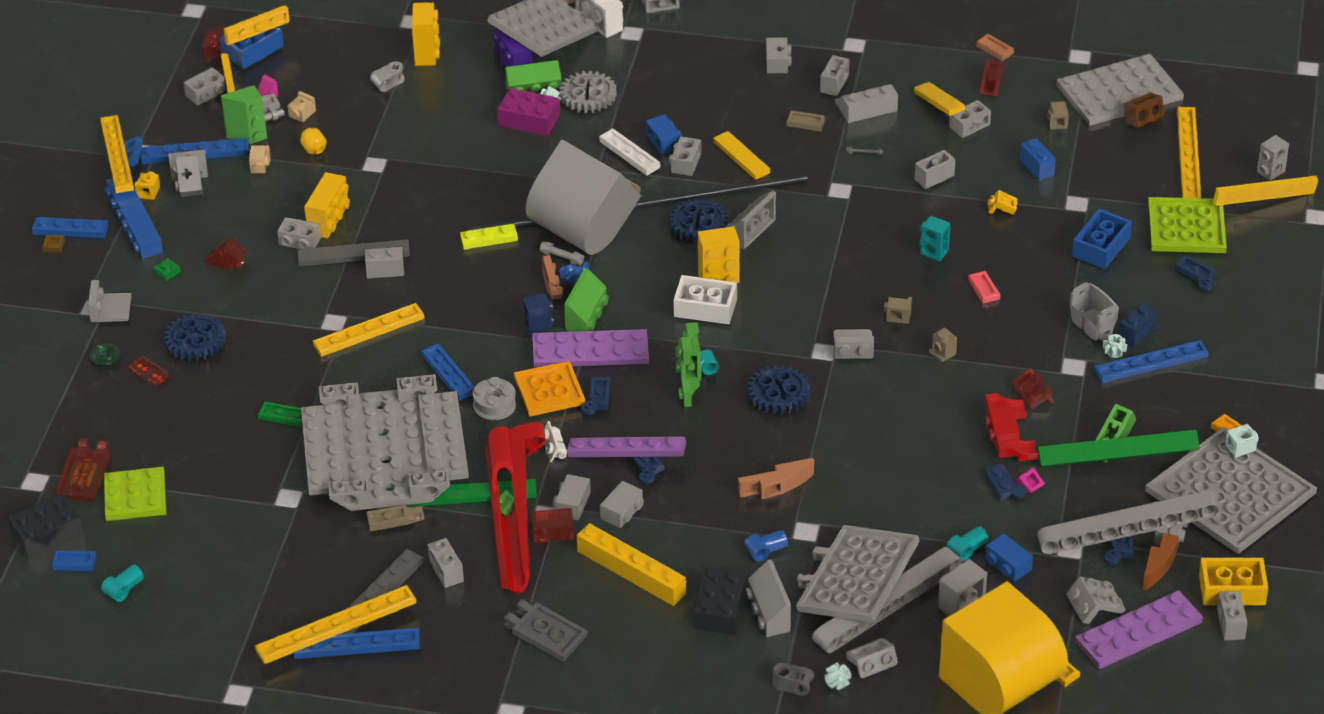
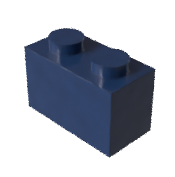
M545 293L523 298L524 325L529 338H533L532 333L552 332L551 325H554V320L551 311H553L551 300L547 299Z
M1141 302L1120 322L1119 335L1125 338V343L1135 347L1156 327L1157 310Z

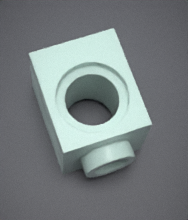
M1246 424L1227 431L1225 446L1236 458L1256 451L1258 435L1256 431Z

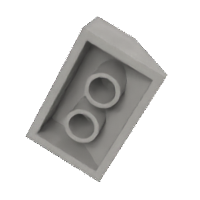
M890 84L841 96L835 99V103L847 122L851 123L896 112L898 94Z
M771 191L758 197L726 226H735L740 241V248L745 249L776 220V192Z
M768 560L748 579V588H745L746 597L752 602L753 614L758 616L759 628L764 630L766 637L790 632L791 603L773 561Z

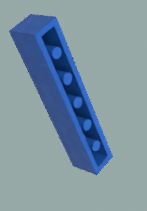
M113 178L106 180L107 188H105L107 198H111L110 201L113 209H117V217L119 220L122 219L123 229L127 231L129 241H133L135 252H139L142 259L163 253L161 238L135 188L133 191L116 193Z

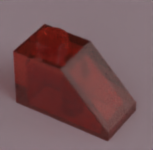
M221 25L206 31L202 44L205 62L221 54L219 38L224 35V27Z
M986 59L980 94L998 96L1006 64L1004 62Z
M231 237L213 249L204 262L208 265L231 270L235 266L239 268L245 262L244 257L248 251L234 237Z

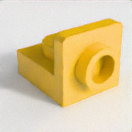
M998 190L988 200V213L993 214L996 208H999L1013 215L1017 210V198Z

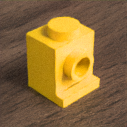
M154 172L140 174L138 181L134 184L139 198L155 199L160 187L159 175H156Z

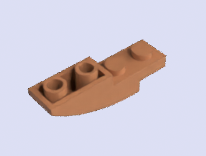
M809 458L775 465V471L738 478L740 497L760 494L761 498L765 499L790 491L814 475V459Z

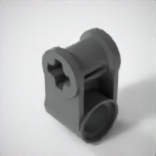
M778 663L773 668L772 685L779 691L804 696L810 691L809 684L814 678V673L806 667Z

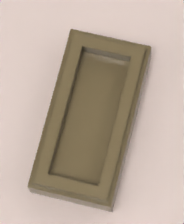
M792 110L787 119V126L820 132L825 123V116Z

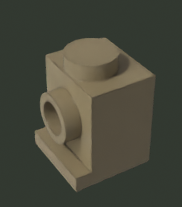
M1065 101L1051 102L1050 110H1047L1050 130L1068 128L1069 114Z
M889 297L888 302L884 303L883 313L887 314L886 321L909 324L912 297H908V299Z
M945 327L933 334L932 348L929 349V353L940 362H944L956 355L957 337Z

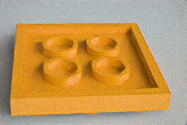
M570 361L514 372V379L529 417L581 406L585 402V397Z

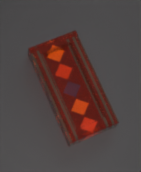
M141 356L129 365L131 372L155 387L170 377L169 371L145 356Z

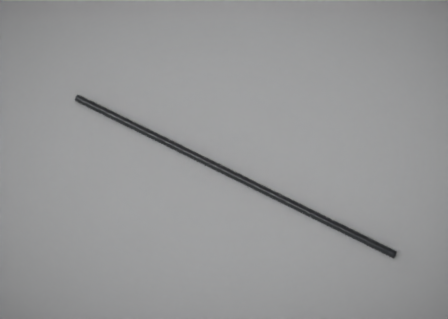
M807 174L638 200L634 208L808 181ZM529 218L472 226L468 227V229L478 230L509 224L519 227L537 223Z

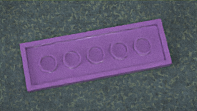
M647 329L532 333L534 368L570 361L572 366L649 364Z
M1176 591L1076 636L1075 642L1095 666L1101 669L1201 624L1203 616L1180 591Z

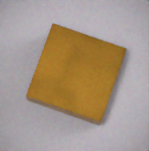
M46 235L42 246L43 252L61 253L65 237Z

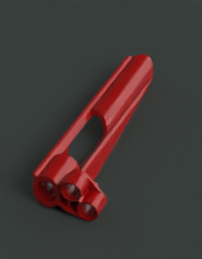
M541 423L519 425L512 429L504 426L494 428L487 435V446L485 447L501 588L514 593H522L525 590L530 576L526 457L536 453L546 443L545 430ZM509 470L512 476L515 508L510 515L502 516L497 472Z

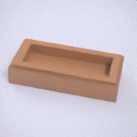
M989 34L976 41L978 48L1001 61L1014 54V48Z

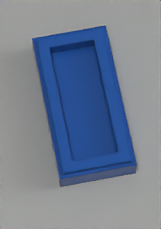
M56 550L52 568L53 570L93 571L97 557L96 551Z

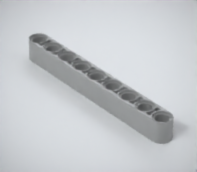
M1203 491L1044 527L1038 531L1037 537L1042 552L1053 554L1212 518L1218 514L1219 507L1214 494L1211 491Z
M948 547L940 549L900 575L874 623L835 617L814 632L813 641L827 653L835 651L937 585L943 575L949 574L956 569L959 564H962L963 560Z

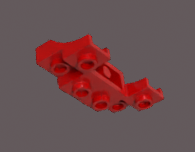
M998 393L985 394V405L988 416L985 417L986 427L990 428L989 439L990 442L993 441L999 458L1017 456L1018 461L1038 460L1035 440H1019L1020 432L1016 419L1027 418L1024 400L1008 399Z

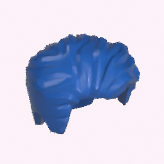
M585 261L580 267L573 264L565 267L562 265L559 270L560 278L570 287H574L584 268L590 270L588 262Z

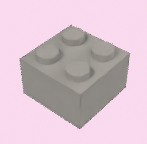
M969 559L963 564H959L949 574L943 575L939 582L938 608L948 616H951L986 594L987 572Z

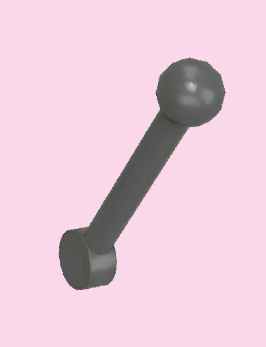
M846 148L847 154L853 152L883 154L881 148L877 150Z

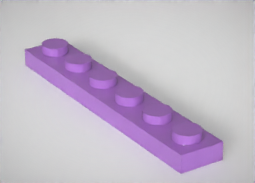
M685 437L570 438L567 454L568 457L683 456L686 439Z

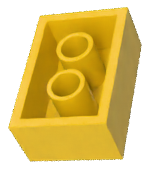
M413 3L412 33L415 66L436 65V58H440L439 23H437L438 10L434 9V3Z
M325 172L304 206L306 221L319 223L321 237L329 238L330 234L335 231L336 224L342 219L345 209H348L350 205L346 176Z
M735 226L698 232L699 278L740 283V241Z
M1201 558L1199 580L1203 605H1218L1219 592L1240 591L1243 605H1266L1268 583L1263 558Z

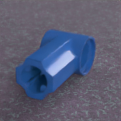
M779 530L762 537L758 534L751 535L745 540L744 545L755 561H762L770 552L787 547L788 540L785 532Z

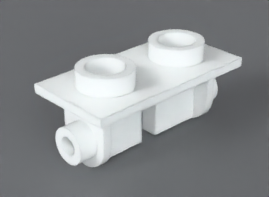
M548 421L544 428L546 443L544 444L545 452L550 462L553 461L554 457L564 459L567 455V450L564 443H562L563 439L560 429L555 426L551 427L550 421Z

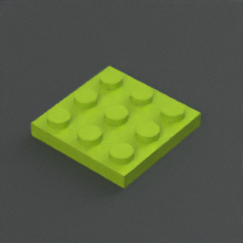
M164 467L104 473L106 521L167 514Z

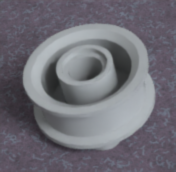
M492 377L478 383L473 390V408L475 413L487 420H501L509 417L516 408L514 386L498 377Z

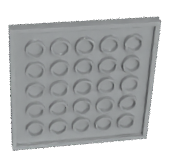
M1223 427L1201 443L1199 451L1189 452L1146 485L1145 491L1159 501L1203 491H1211L1219 507L1218 514L1212 518L1192 523L1239 554L1315 495L1317 487L1257 448L1256 451L1235 458L1225 446L1228 429Z

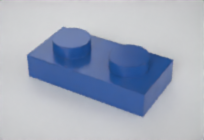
M140 136L124 142L129 167L138 164L143 144Z

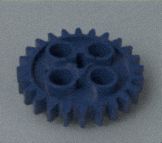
M695 198L694 202L688 199V203L682 201L681 206L676 205V209H672V214L669 215V226L671 231H674V235H679V239L686 238V242L691 239L693 243L698 240L699 231L725 228L729 222L727 210H724L723 206L718 207V202L712 204L711 199L705 202V198L701 201Z
M191 313L190 317L184 315V319L177 318V323L171 321V326L166 327L167 331H164L163 337L169 354L174 353V357L180 356L181 360L187 357L188 361H191L192 358L198 361L199 357L206 359V355L213 356V351L219 352V348H223V343L226 342L224 325L221 324L220 320H215V316L209 318V314L202 317L201 313L197 316Z
M774 365V369L767 366L766 371L760 368V373L754 372V377H750V382L747 383V396H749V401H753V406L758 405V410L765 408V413L771 410L773 415L777 411L781 415H783V411H787L790 414L791 409L798 411V406L803 407L804 402H808L810 384L808 383V378H804V373L799 374L798 369L792 371L791 366L788 369H785L784 365L781 368Z

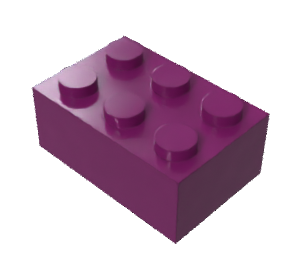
M510 88L497 109L498 125L548 136L560 116V98Z

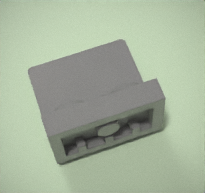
M91 280L88 301L91 322L128 321L132 299L131 293L104 294V289L100 287L99 280Z

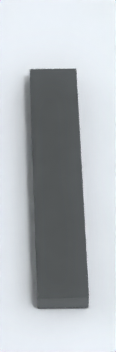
M407 239L298 249L299 266L365 261V249L402 247L403 257H409V241Z

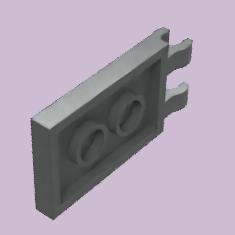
M523 599L516 604L519 607L516 613L522 616L521 619L511 612L504 617L507 620L504 626L510 630L512 629V634L562 662L581 644L588 633L586 629L536 602L532 606Z

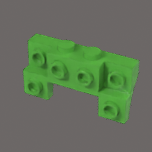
M697 322L686 323V331L683 332V337L678 338V347H675L676 358H679V361H675L676 372H680L682 388H678L679 400L683 399L684 407L692 406V395L700 387L699 381H701V351L698 341L699 328Z

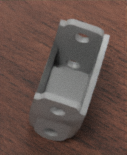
M1085 282L1074 288L1070 295L1073 323L1094 341L1107 340L1108 336L1113 333L1118 319L1119 307L1104 291L1094 284Z

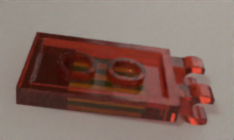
M80 438L77 449L71 448L55 491V497L64 493L68 500L95 502L110 460L109 448L106 447L107 441L99 440L96 451H92L90 446L87 445L89 440Z

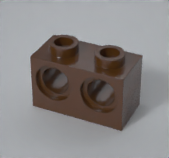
M1150 92L1125 102V122L1138 128L1163 117L1162 96Z

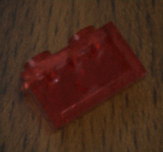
M1030 368L1012 381L1032 410L1046 400H1049L1051 404L1055 403L1051 397L1054 393L1048 385L1043 386L1045 381L1039 372L1035 374Z

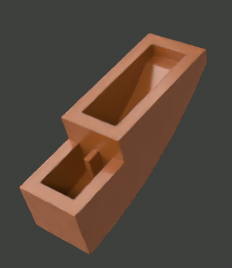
M1163 533L1160 548L1151 546L1144 574V590L1156 584L1170 569L1178 550L1179 536Z

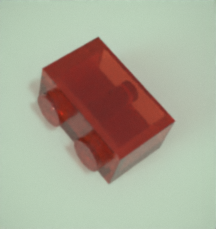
M572 508L531 511L534 543L574 539Z

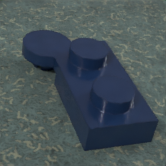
M1187 255L1175 264V270L1199 282L1201 290L1210 291L1213 289L1214 282L1212 280L1217 276V270Z
M591 377L590 401L584 402L581 406L584 414L592 415L597 410H609L610 377Z
M657 456L630 457L642 471L639 479L644 484L652 483L655 480V474L665 470L664 464Z
M1004 464L985 468L984 474L1000 501L1008 499L1010 495L1017 499H1022L1026 496V487L1014 483Z
M1133 535L1112 540V550L1107 551L1104 555V559L1108 564H1117L1121 558H1133Z

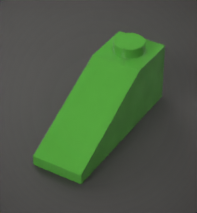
M1115 404L1096 440L1127 437L1136 421L1133 411Z

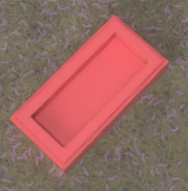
M986 271L968 275V281L982 304L1000 299V293Z

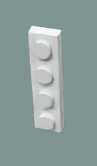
M611 129L599 136L602 144L645 175H649L660 168L658 160L616 130Z

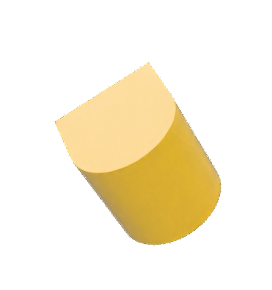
M1009 582L1003 583L943 620L939 677L981 714H1002L1066 672L1068 665L1067 651L1058 630L1038 607Z

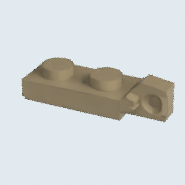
M405 504L366 512L370 531L408 525L424 520L422 506L412 508L406 507Z

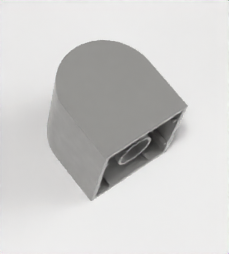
M561 139L532 185L527 198L526 214L532 221L584 252L593 255L602 251L614 239L641 195L621 173Z

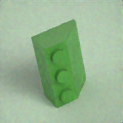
M558 60L506 67L505 85L508 91L510 88L537 92L543 88H548V86L554 89L561 87L562 79Z
M255 85L221 95L226 137L228 139L248 138L249 144L267 139L262 96Z
M584 268L564 304L566 332L594 330L596 320L601 317L602 308L607 305L609 296L606 294V286L587 268Z

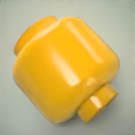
M307 128L302 132L300 138L301 145L309 154L322 153L327 143L326 138L317 128Z

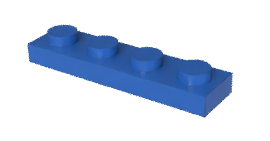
M36 217L32 232L33 235L105 238L109 225L106 220Z
M439 344L422 350L423 358L452 392L457 391L459 401L473 395L475 386Z

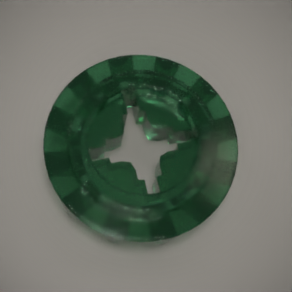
M110 343L97 345L90 352L91 362H94L95 366L101 365L102 368L105 365L111 366V363H117V360L121 358L120 349Z

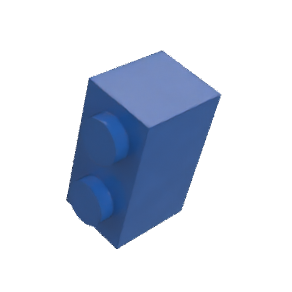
M665 114L646 120V135L660 153L665 154L673 151L675 143H678L680 136L683 137L681 131L677 130L674 126L673 121L669 120Z
M1037 138L1021 143L1020 161L1038 180L1053 176L1056 158Z
M1001 535L986 546V560L988 563L995 566L1004 576L1009 577L1012 581L1015 582L1032 570L1033 556L1007 535Z

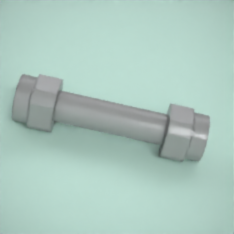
M545 241L540 246V252L545 255H557L570 260V263L580 266L583 263L584 255L574 251V253H570L553 247V243Z

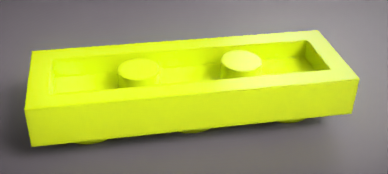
M514 224L460 232L464 250L518 241Z

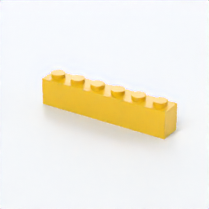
M589 523L577 534V550L579 553L672 606L677 604L686 595L685 576Z

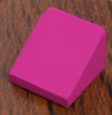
M263 75L258 92L261 96L274 93L277 97V82L269 76Z
M1034 468L1014 480L1017 485L1025 486L1029 494L1045 484Z

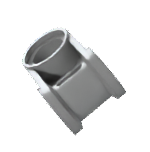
M397 61L391 62L375 70L371 74L370 80L382 92L388 91L390 88L404 82V75L402 74L403 65Z

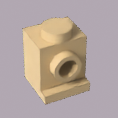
M299 92L298 97L288 105L289 117L304 122L316 111L314 97L303 92Z
M251 146L249 157L251 173H265L266 166H269L271 161L269 146Z

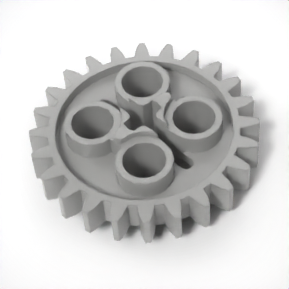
M583 71L581 75L576 72L575 77L569 75L570 79L565 78V82L561 83L560 98L562 103H566V107L571 106V110L577 108V112L584 110L587 113L590 110L594 113V109L601 111V107L606 109L607 105H612V101H615L617 96L614 80H610V76L605 78V74L599 75V72L592 74V71H589L586 74ZM588 83H590L589 99L586 101Z

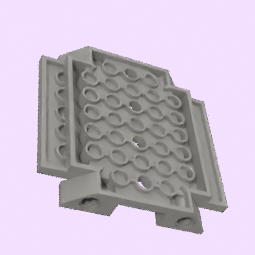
M435 374L397 378L398 390L359 394L358 382L319 386L320 403L324 405L301 407L309 495L329 493L331 500L351 511L432 502L450 486V480L469 478L457 391L435 393L437 391ZM386 433L387 435L380 436L379 434ZM388 488L394 489L392 491H386V489Z

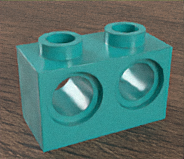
M930 216L920 227V254L941 261L949 251L950 223Z

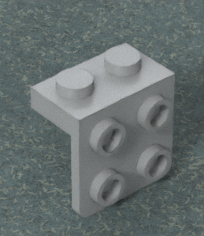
M869 329L835 330V359L873 358L874 336H872V331Z
M1079 576L1066 593L1082 623L1089 624L1099 610L1120 614L1126 611L1122 600L1114 590V586L1108 581H1099Z

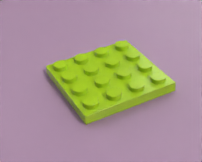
M1148 198L1151 251L1226 253L1227 244L1223 205L1215 206L1213 199Z

